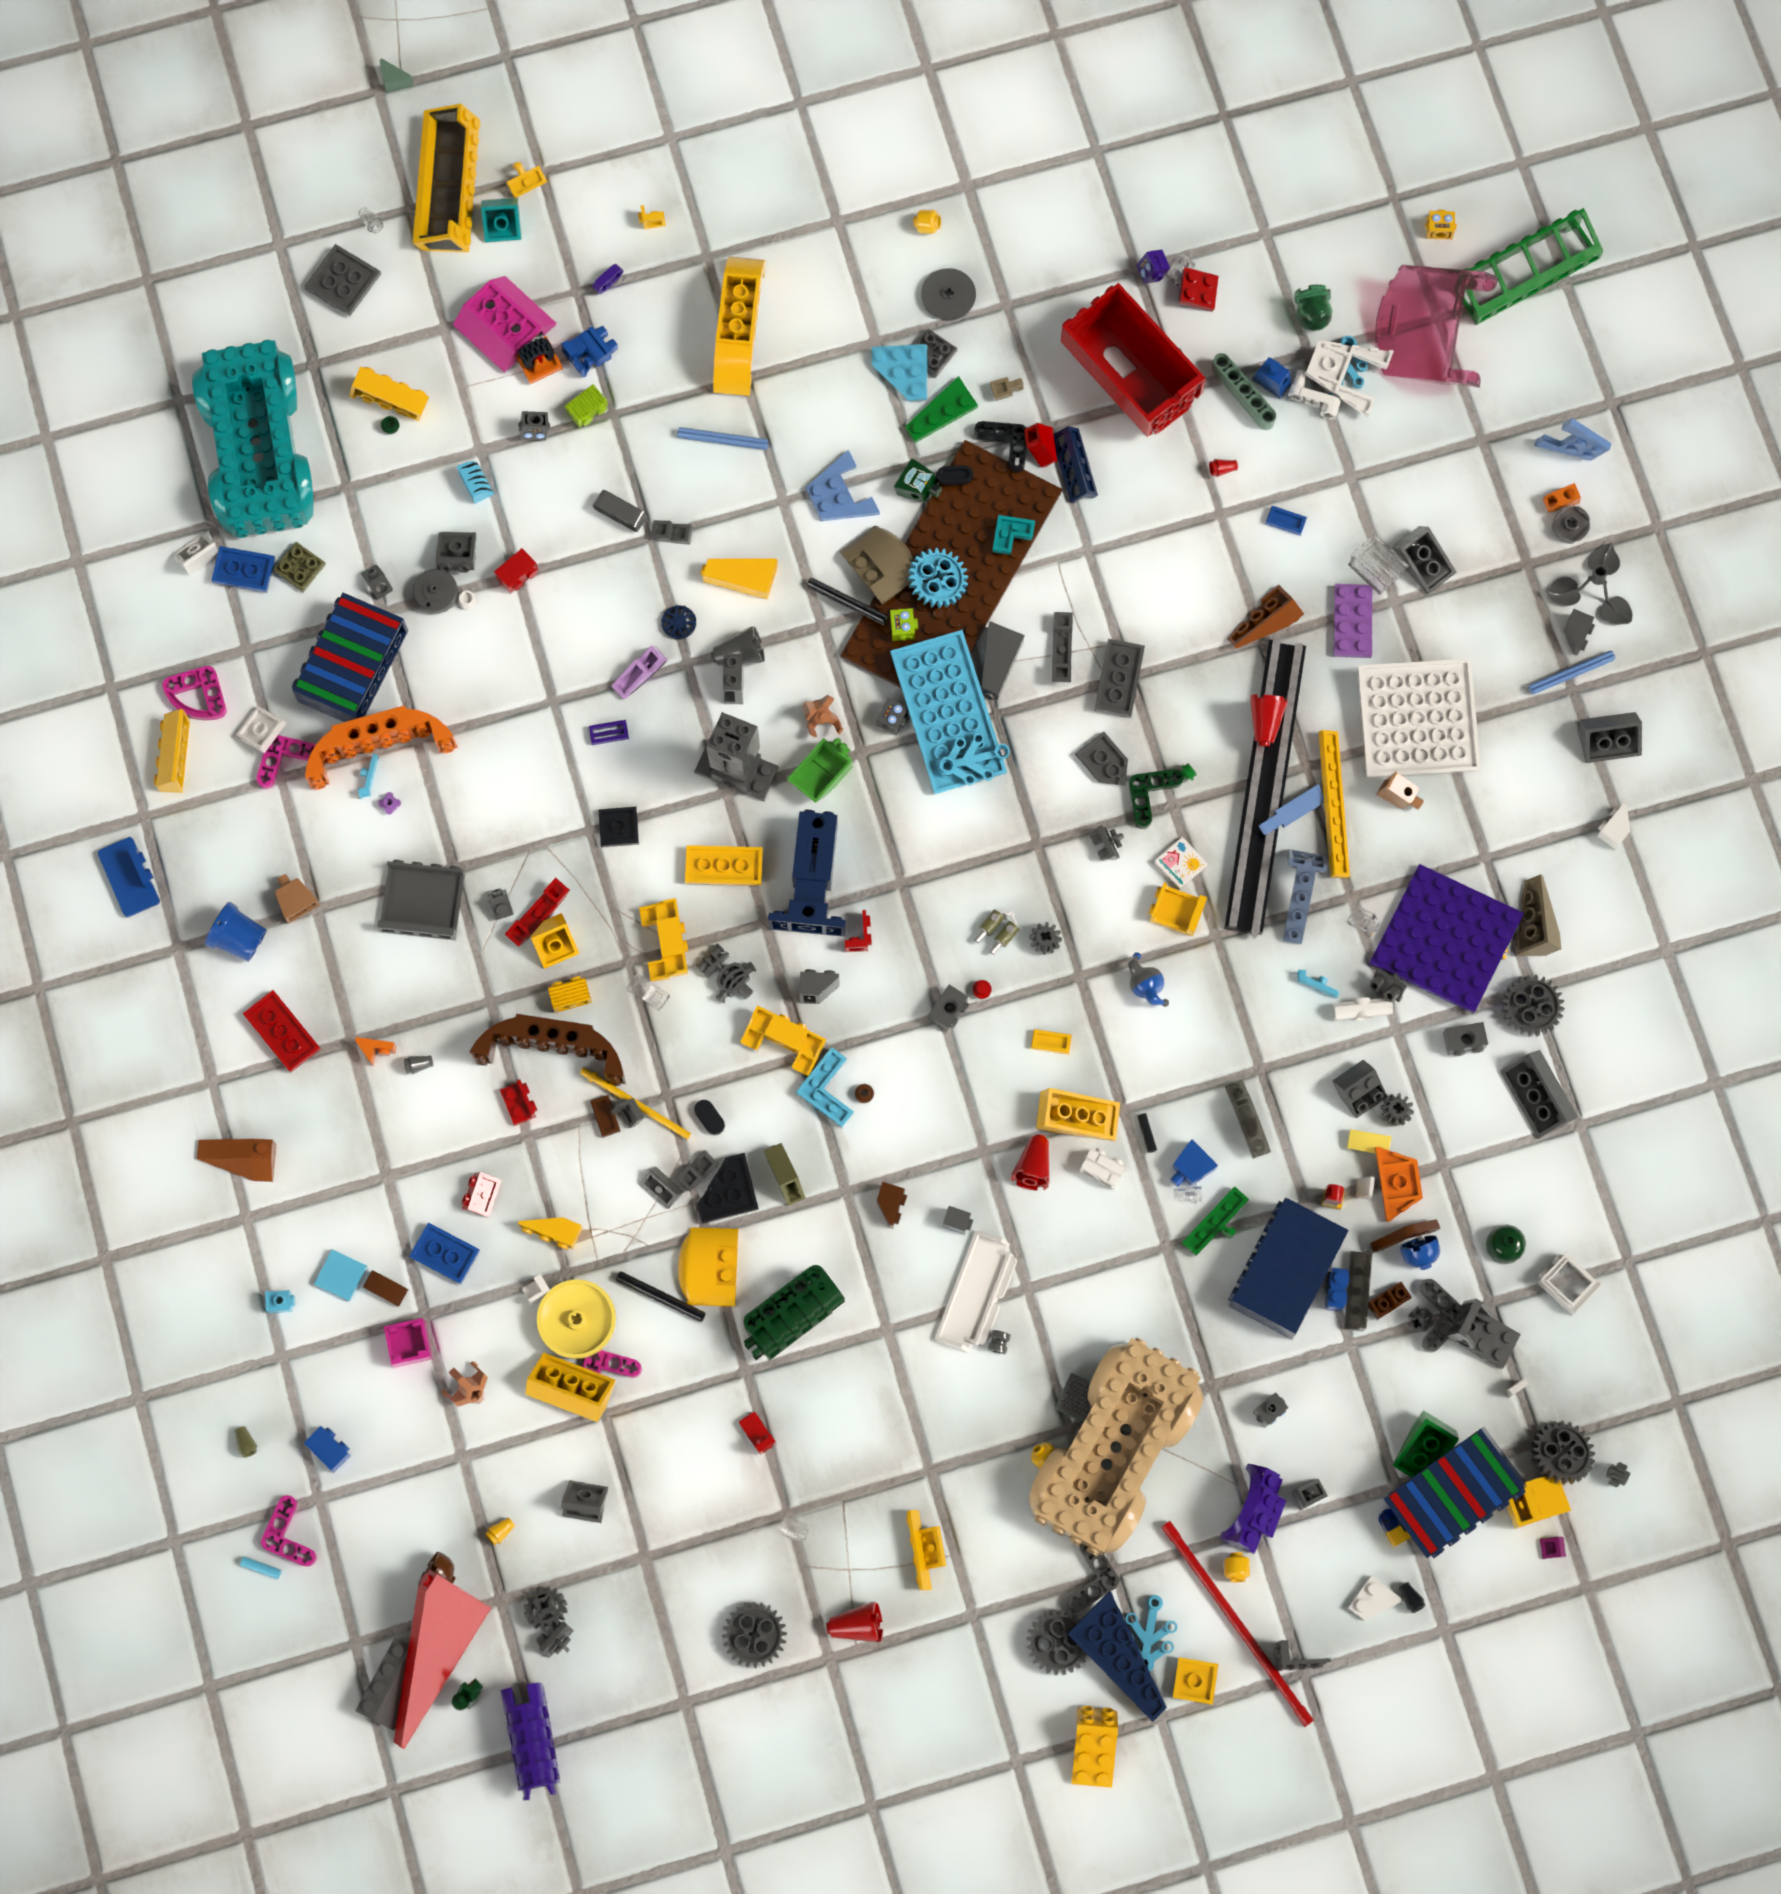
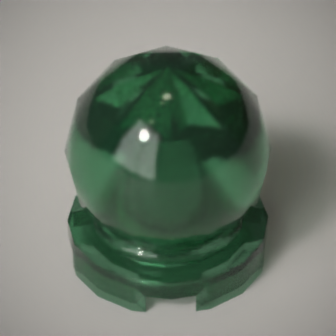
M1308 285V289L1301 291L1299 288L1294 293V300L1298 305L1296 317L1299 324L1305 330L1312 332L1320 331L1331 322L1333 313L1329 303L1331 290H1327L1325 285Z

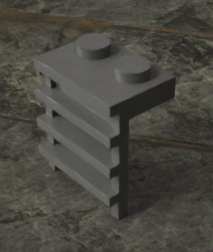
M1280 1640L1273 1647L1274 1659L1278 1661V1671H1284L1287 1667H1290V1671L1299 1669V1666H1302V1670H1307L1311 1668V1665H1314V1669H1319L1323 1667V1664L1331 1662V1658L1290 1661L1288 1640Z

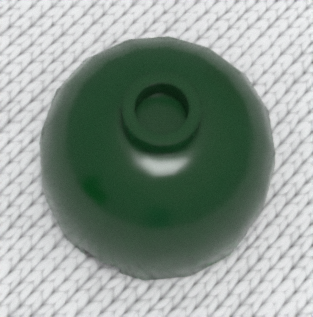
M1513 1225L1497 1226L1487 1236V1252L1498 1263H1514L1525 1252V1236L1520 1229Z

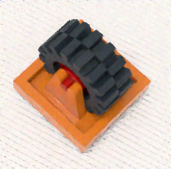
M547 336L539 340L537 338L534 342L530 341V344H525L524 348H521V351L516 354L517 361L530 385L563 369Z

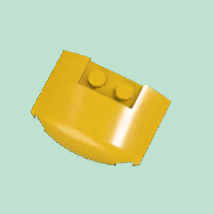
M691 1227L689 1234L683 1241L678 1262L679 1283L681 1291L687 1299V1304L692 1306L736 1307L739 1229Z

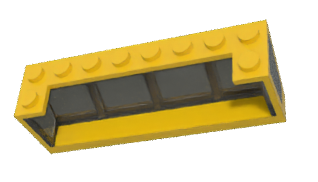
M461 103L424 110L413 244L422 251L469 252L472 211L474 210L473 198L475 194L474 186L476 161L478 160L477 148L479 144L480 119Z

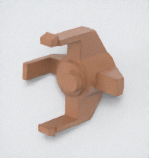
M826 695L819 700L805 701L802 709L805 718L808 720L806 726L811 736L817 737L815 727L817 724H824L826 722L834 725L837 734L840 735L843 731L838 716L829 710L830 705L834 701L833 697Z
M474 1361L470 1364L477 1372L472 1377L464 1378L455 1368L448 1372L459 1383L458 1391L452 1397L444 1389L442 1394L448 1397L457 1407L475 1402L480 1404L484 1400V1387L488 1377L477 1367L478 1364Z

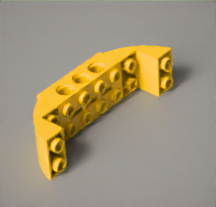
M731 256L727 259L716 332L713 393L750 396L752 359L766 260Z

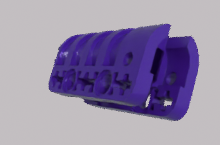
M542 1683L527 1684L530 1703L516 1705L512 1688L501 1690L504 1713L508 1724L507 1731L511 1742V1754L513 1755L515 1765L514 1771L515 1776H517L518 1791H523V1801L530 1800L531 1789L544 1786L547 1787L550 1795H555L557 1791H555L554 1784L560 1783L546 1695Z

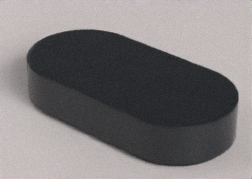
M966 465L944 466L937 470L936 480L942 486L967 485L973 480V471Z
M698 1101L694 1107L695 1115L709 1134L720 1135L725 1129L723 1118L710 1101Z

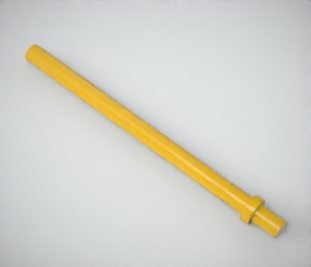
M585 1067L580 1071V1074L588 1078L589 1082L598 1084L620 1099L625 1098V1100L633 1098L599 1077L597 1072H591ZM634 1098L643 1113L687 1140L690 1138L692 1133Z

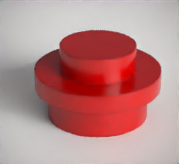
M979 980L973 985L972 991L978 999H986L990 996L992 987L989 982Z

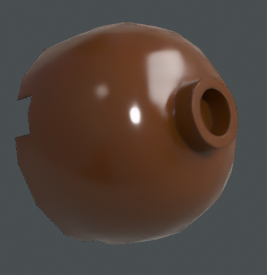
M437 1551L427 1564L426 1572L422 1573L418 1586L422 1576L428 1570L433 1571L450 1583H454L456 1577L453 1576L455 1570L453 1562L448 1556Z

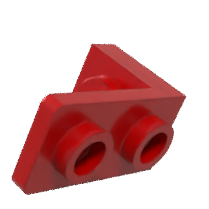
M862 910L864 939L851 937L845 940V952L868 951V945H872L871 934H867V927H871L870 915H866V910Z
M752 1412L739 1421L740 1426L760 1455L777 1444L756 1412Z

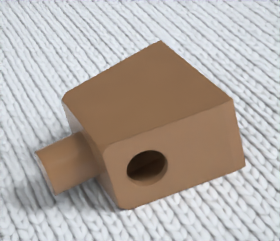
M1397 772L1392 773L1384 780L1376 794L1401 809L1411 805L1419 810L1424 802L1423 799L1416 796L1419 788Z
M284 874L277 879L281 888L275 891V895L288 924L320 905L314 895L298 878L290 881L287 874Z

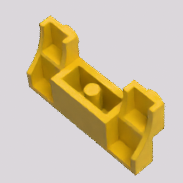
M676 898L639 907L642 927L657 925L662 954L661 960L648 962L650 981L656 982L668 980L670 977L687 975L688 969L685 952L689 950L687 940H683L682 934L686 932L684 922H680Z
M758 1005L740 1041L741 1044L758 1052L765 1038L798 1054L792 1069L806 1076L811 1074L826 1043L825 1038L807 1030V1026L799 1022L795 1024L790 1021L789 1017L783 1014L778 1016Z

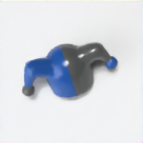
M1135 952L1133 958L1128 962L1132 975L1130 979L1132 992L1140 998H1146L1151 1005L1169 1006V1000H1162L1157 995L1164 987L1162 973L1154 967L1143 968L1140 966L1138 960L1141 958V954Z

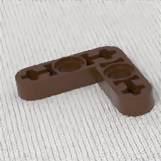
M1437 1219L1415 1223L1375 1240L1369 1245L1372 1252L1377 1253L1408 1238L1427 1235L1441 1228Z

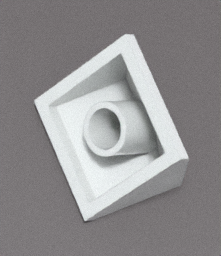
M203 532L173 554L189 576H191L217 558L218 549L214 542Z

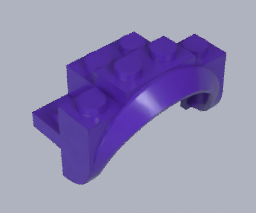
M1247 1464L1246 1470L1250 1476V1485L1245 1503L1237 1519L1227 1530L1221 1533L1219 1539L1255 1554L1262 1535L1273 1538L1286 1500L1278 1496V1491L1283 1479L1279 1478L1280 1474L1267 1467Z

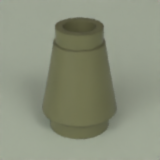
M246 1427L237 1428L235 1436L238 1453L243 1458L257 1453V1444Z

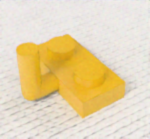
M514 162L512 168L517 170L519 176L506 183L513 197L517 198L543 185L547 180L539 165L525 172L520 162Z

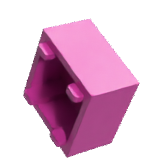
M423 1318L384 1326L390 1362L394 1368L433 1360L426 1321Z

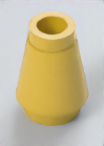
M507 1517L487 1528L488 1531L484 1534L490 1543L495 1546L505 1539L515 1525Z

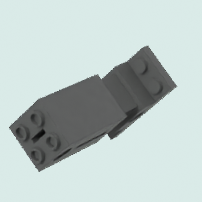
M722 712L694 772L697 775L765 801L779 766L761 759V754L758 753L760 749L758 726Z

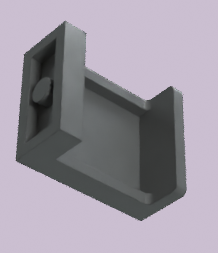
M742 654L723 655L724 704H743L744 664Z

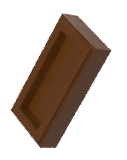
M609 1095L591 1100L590 1102L602 1138L621 1132L615 1114L612 1115L611 1113L613 1107Z

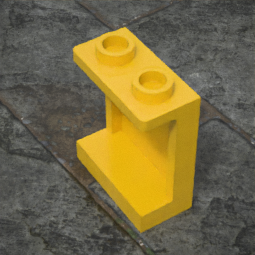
M1164 882L1162 887L1158 886L1155 894V897L1158 898L1156 905L1152 903L1148 913L1151 915L1150 921L1193 937L1207 897L1203 895L1199 897L1168 887L1167 883Z

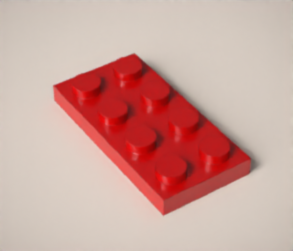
M274 990L242 1013L290 1073L321 1050L319 1045Z

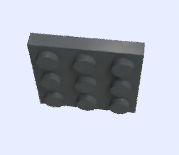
M335 244L304 288L348 316H351L380 277L381 271Z

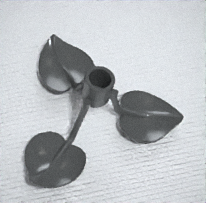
M1612 543L1598 548L1590 555L1588 566L1592 570V574L1588 576V579L1581 587L1577 588L1578 585L1575 580L1569 577H1562L1557 579L1547 590L1548 596L1554 602L1563 606H1571L1580 601L1581 595L1579 591H1582L1590 581L1595 585L1602 584L1606 604L1601 608L1602 618L1614 625L1632 622L1633 614L1629 603L1619 596H1615L1611 600L1608 598L1606 577L1616 573L1620 567V560Z

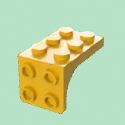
M1088 1705L1077 1707L1071 1784L1112 1788L1118 1735V1713L1116 1710L1109 1707L1102 1709L1093 1708Z

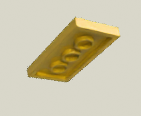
M686 845L685 884L762 886L763 847Z

